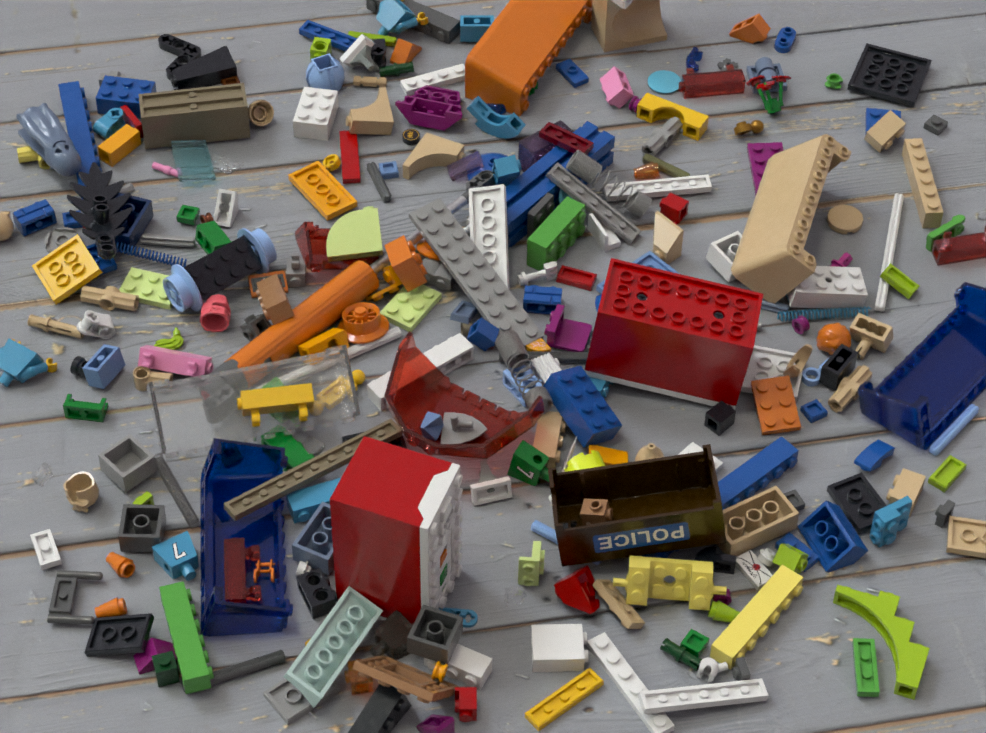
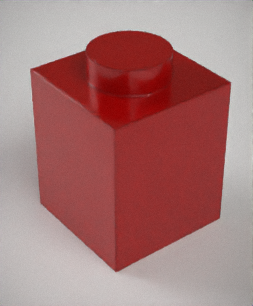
M670 192L659 204L660 213L672 222L679 224L688 214L689 201Z

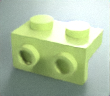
M533 541L532 557H519V585H539V575H544L545 550H541V541Z

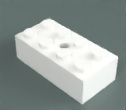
M816 266L815 272L787 293L790 307L841 309L842 307L845 309L847 307L849 309V307H863L868 293L861 268Z

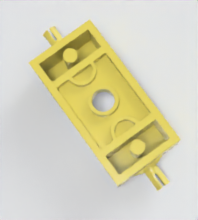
M629 555L626 579L613 577V587H625L626 604L647 606V599L654 598L689 601V609L710 611L713 594L726 595L727 586H714L713 562ZM670 575L675 578V581L668 583L664 578Z

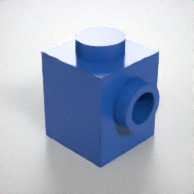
M481 317L471 325L467 340L483 351H486L488 348L495 346L499 328Z

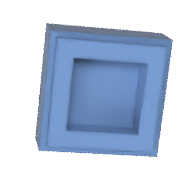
M396 161L379 163V171L383 179L399 178Z

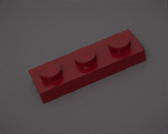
M548 122L539 131L540 138L572 153L579 150L587 155L594 147L593 142L551 122Z

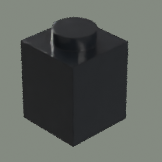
M721 400L706 412L704 426L720 436L734 424L736 411Z

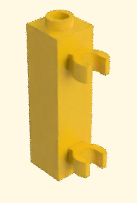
M312 383L240 391V398H237L238 410H242V416H251L252 427L260 426V414L298 410L300 422L308 421L307 409H313L314 407Z

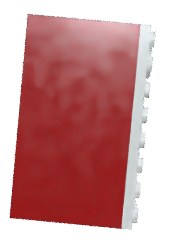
M611 258L584 371L592 378L710 406H715L722 400L735 410L754 348L763 294Z
M363 437L330 498L335 585L338 600L348 586H350L383 610L380 616L409 626H413L423 605L444 609L448 592L452 593L455 585L454 580L462 572V565H460L462 553H460L462 547V540H460L462 528L460 524L463 515L460 514L463 502L460 501L463 489L460 488L463 475L460 474V465L373 438Z

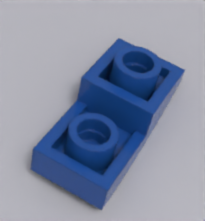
M878 439L857 456L854 464L860 466L864 471L871 472L881 467L883 459L893 455L895 447Z

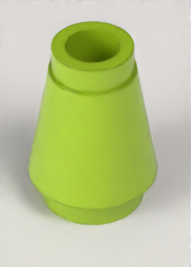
M718 600L717 602L712 601L708 617L714 621L731 623L740 612Z

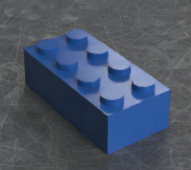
M582 366L551 373L543 387L547 389L554 406L574 435L577 436L583 448L612 440L622 427V424Z

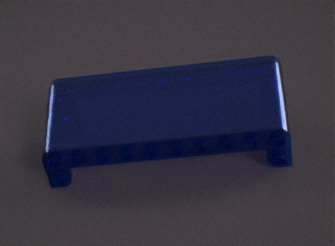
M964 282L954 293L956 308L876 388L873 389V384L868 381L859 386L858 395L863 415L915 447L927 450L959 415L986 389V288Z
M213 438L200 479L201 634L203 636L216 637L282 632L283 628L286 629L288 616H292L293 604H290L289 599H284L287 583L284 582L286 565H283L286 550L283 548L285 532H282L285 517L282 516L284 500L280 498L237 521H234L224 509L225 502L283 473V468H286L288 464V456H285L284 447ZM273 559L276 573L275 582H271V574L269 572L260 573L257 583L254 584L253 575L254 569H257L256 564L258 560L264 563L270 562ZM261 567V570H268L270 567Z

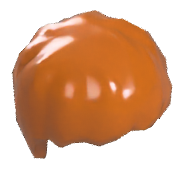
M838 322L824 325L818 331L816 339L818 349L832 355L841 344L850 348V331L846 326Z

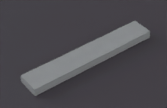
M558 162L547 173V178L574 200L585 204L587 211L593 213L598 220L629 245L640 234V229Z

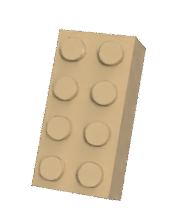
M777 486L771 487L723 510L726 543H719L717 545L724 554L736 555L737 557L796 529L799 512Z

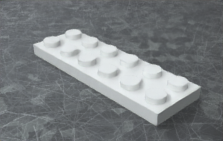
M502 184L470 188V238L510 290L506 186Z

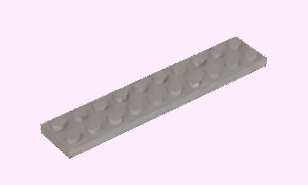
M440 198L409 213L410 220L482 317L499 328L498 336L505 331H515L519 335L524 347L539 338L543 339L544 335Z

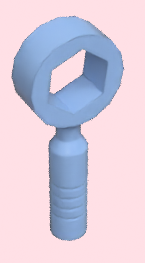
M827 360L819 365L818 369L813 367L804 369L802 382L807 386H817L820 383L822 366ZM807 375H815L816 379H810Z

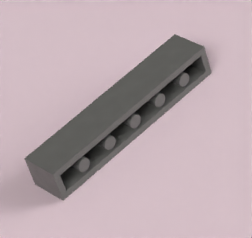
M366 0V7L368 10L378 13L380 2L383 0ZM413 0L402 1L416 15L415 18H418L417 16L420 12L425 13L426 17H428V24L421 25L418 23V25L411 27L412 29L447 44H450L460 34V20Z

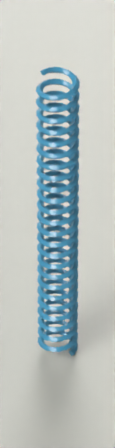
M865 306L860 308L849 307V309L847 307L845 309L842 307L841 309L834 308V310L832 308L830 310L828 308L827 310L812 309V311L810 309L808 311L805 309V311L797 310V312L795 310H790V312L787 310L786 312L779 311L777 319H779V314H781V321L783 322L784 313L785 321H787L788 313V320L791 321V313L793 320L794 313L796 314L797 318L798 312L799 315H801L803 312L804 317L806 312L807 320H809V311L811 314V320H813V312L814 319H817L816 312H818V319L820 320V311L822 313V319H824V311L825 318H828L827 312L829 311V319H831V310L833 312V319H835V310L837 319L839 318V310L840 318L842 319V310L844 311V318H846V309L847 317H850L849 311L851 310V317L853 318V309L855 310L856 317L857 309L859 311L858 313H861L860 310L862 309L863 315H865L864 309H866V316H868V308H871L869 306L867 308Z

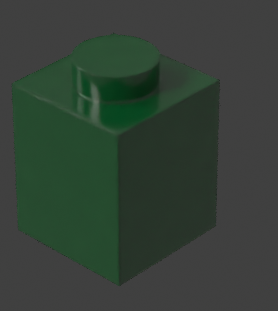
M173 651L152 656L158 687L180 682Z

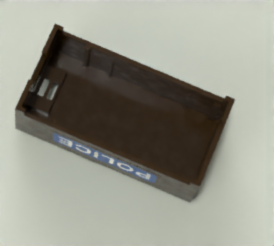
M711 444L702 445L703 451L561 473H557L556 467L548 468L554 527L562 567L629 557V555L638 556L726 543L722 501ZM584 498L608 500L609 507L613 509L612 520L594 524L586 522V526H583L580 512ZM575 522L576 527L571 528V523ZM568 523V528L564 529L563 524Z

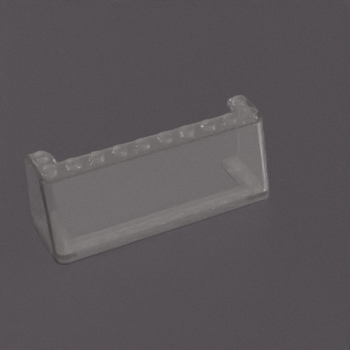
M347 345L327 348L320 353L169 381V379L149 382L146 386L161 456L165 455L166 459L178 457L180 452H185L186 455L198 453L197 449L205 448V451L215 450L217 445L225 444V447L237 445L236 441L240 440L250 443L257 441L256 437L264 436V439L275 438L276 433L281 432L284 433V436L295 434V430L303 428V432L315 429L314 426L321 424L323 428L334 426L336 421H341L342 424L356 421V417L361 415ZM312 383L314 407L313 409H307L308 421L300 422L298 410L260 414V426L252 427L251 416H242V410H238L237 398H240V391Z

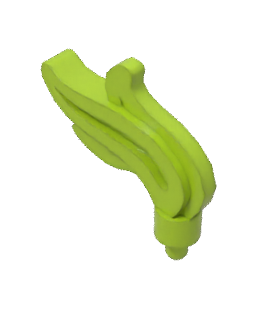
M176 327L171 339L157 340L154 346L176 350L183 345L184 340L180 330Z

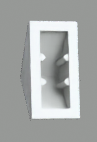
M219 188L213 219L220 226L231 227L239 211L237 192Z

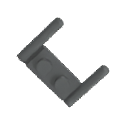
M57 570L47 622L92 625L94 623L93 616L71 615L77 580H102V572Z

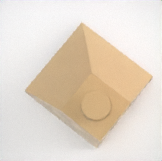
M659 211L655 212L653 253L665 263L670 264L681 256L684 230Z

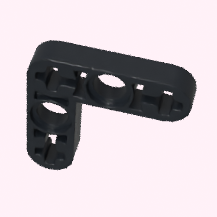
M163 34L158 38L160 49L178 56L166 68V76L169 80L173 77L172 70L185 65L180 64L181 62L189 63L201 57L200 47L170 34Z

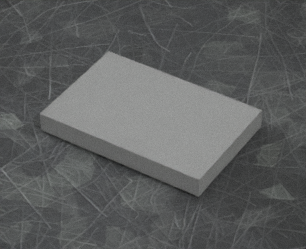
M283 679L263 692V695L286 724L289 725L339 694L341 687L334 680L314 708L305 696L287 679Z

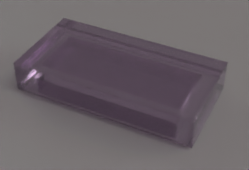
M479 151L447 165L452 181L484 167Z

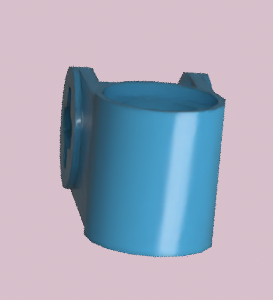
M120 108L110 109L95 122L93 126L94 133L108 139L126 125L123 120V110Z

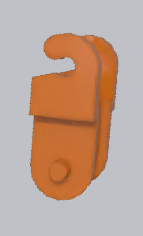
M273 559L270 562L264 563L258 560L256 564L257 569H254V584L257 583L260 573L269 572L271 574V582H275L276 573ZM261 567H270L268 570H261Z

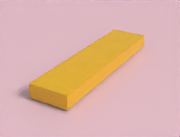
M589 667L525 712V718L540 731L602 687L604 681Z

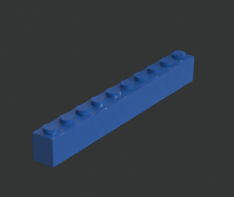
M79 81L61 83L58 86L68 136L80 155L82 161L80 172L89 174L92 162H95L99 167L100 162L99 157H95V155H98L96 144L92 145L95 143L94 133H90L93 132L91 121H87L90 120L89 110H85L88 109L86 98L83 99L85 97L84 87L80 88ZM77 172L76 176L78 184L85 186Z
M781 436L718 481L722 509L724 510L754 496L755 492L767 487L769 482L775 478L778 479L784 471L793 468L798 462L799 450ZM679 550L645 554L642 556L668 558V556L671 553Z

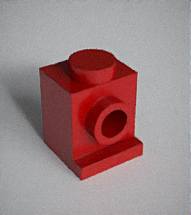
M455 687V713H459V721L461 722L477 721L476 687Z

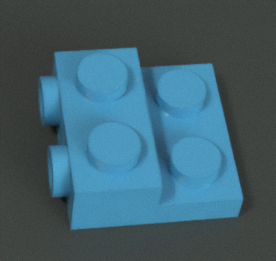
M909 496L875 511L869 537L872 543L879 548L893 543L896 539L897 531H901L907 526L913 502Z

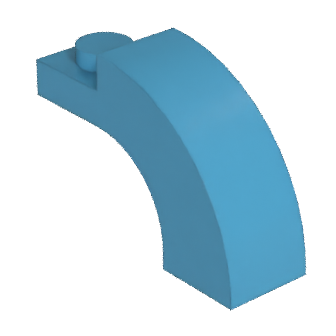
M479 96L466 108L477 119L475 123L477 127L489 135L498 138H513L526 125L515 113L500 115L494 112Z

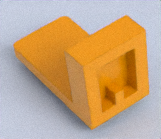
M391 265L382 270L383 278L390 286L367 297V301L371 299L374 302L384 297L383 293L388 291L391 294L399 290L398 286L402 282Z

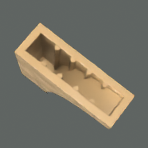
M379 87L377 99L371 105L350 109L349 116H346V126H349L350 134L391 135L394 120L386 87Z
M426 132L403 163V178L409 180L417 172L430 167L445 166L457 169L466 158L464 145Z

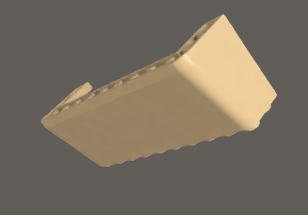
M824 134L776 153L768 159L731 267V272L737 280L752 291L762 293L763 299L775 304L815 272L816 259L804 250V246L827 173L840 162H846L850 158L851 151L847 147L840 144L832 136Z

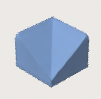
M429 411L426 413L420 426L423 438L434 441L438 439L444 426L440 414Z

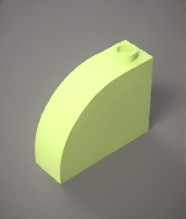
M367 206L363 210L349 212L334 223L329 231L326 242L328 262L383 255L378 208Z

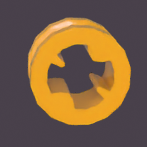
M437 661L431 679L437 678L439 682H442L446 675L448 664L442 665L441 661Z

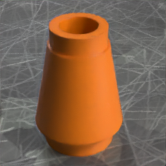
M115 552L107 555L106 562L119 577L128 578L132 576L135 571L133 560Z
M116 597L99 607H95L96 617L123 616L127 614L124 598L119 599Z

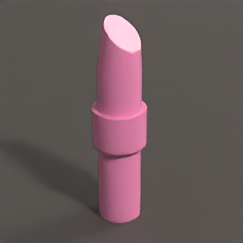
M157 162L152 164V168L167 175L183 178L181 171L173 169L168 165L165 166Z

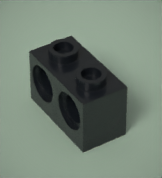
M320 568L297 576L298 590L312 619L329 614L336 602H338L335 590L331 591L329 587L330 581L328 576L323 575Z

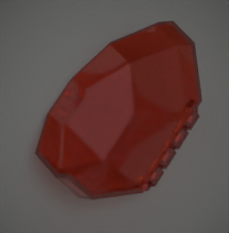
M410 331L398 346L384 395L387 407L407 438L408 444L413 447L418 446L431 456L436 455L460 461L488 459L534 427L544 413L541 396L537 397L528 411L518 413L514 410L508 411L500 406L496 409V404L484 398L480 401V396L468 390L464 392V388L451 383L449 377L445 376L416 347L413 333ZM428 411L440 414L442 420L444 412H455L474 417L488 430L480 437L464 444L440 445L442 430L438 439L434 441L423 437L420 426Z

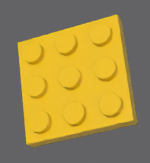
M78 234L32 265L56 305L103 273Z

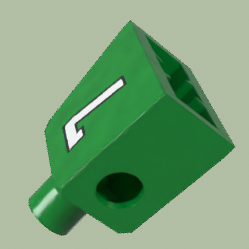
M522 440L513 453L507 475L532 486H537L541 478L549 482L547 468L549 457Z

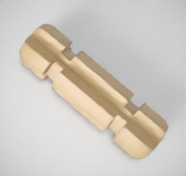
M354 76L353 84L354 86L386 87L387 79L385 77L377 79V77L363 76V78L361 76Z

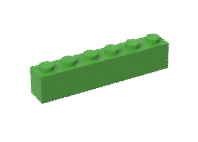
M184 581L160 586L161 602L185 693L189 694L210 689V679H214L212 667H207L206 664L209 663L207 650H202V647H205L203 635H198L201 629L199 620H194V616H197L195 606L189 603V601H192L190 588H185Z

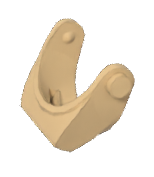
M806 344L796 352L789 361L783 373L784 376L789 375L790 378H798L812 353L813 348L811 345Z

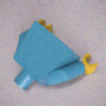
M383 0L380 2L379 11L376 19L382 24L378 33L386 36L389 32L400 34L418 25V23L421 25L428 24V17H426L425 13L420 12L417 16L418 18H415L416 15L402 2L404 0Z
M9 338L6 344L0 348V371L3 372L0 377V384L8 387L13 379L24 383L40 373L46 371L50 373L56 372L57 362L53 364V359L47 358L45 363L36 352L21 345V341L15 342L14 339Z

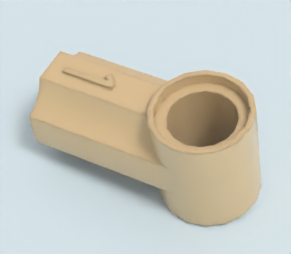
M141 366L133 370L134 384L138 391H147L150 388L171 390L173 374L150 371L149 368Z

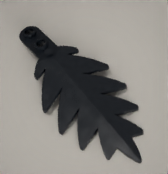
M92 162L89 174L78 172L85 186L70 182V187L83 199L67 195V199L83 213L69 210V214L86 228L82 229V233L95 240L98 255L105 260H110L117 255L114 239L118 238L125 231L124 227H119L128 219L133 211V208H128L118 212L128 202L131 193L115 198L122 189L124 181L122 180L108 186L113 171L110 170L102 173L99 166Z

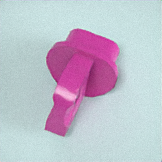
M846 252L838 261L833 259L830 266L847 267L853 258Z

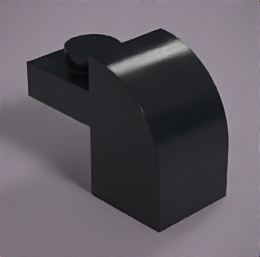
M713 546L700 550L695 556V561L713 562V577L714 572L734 574L736 555L716 553V547Z

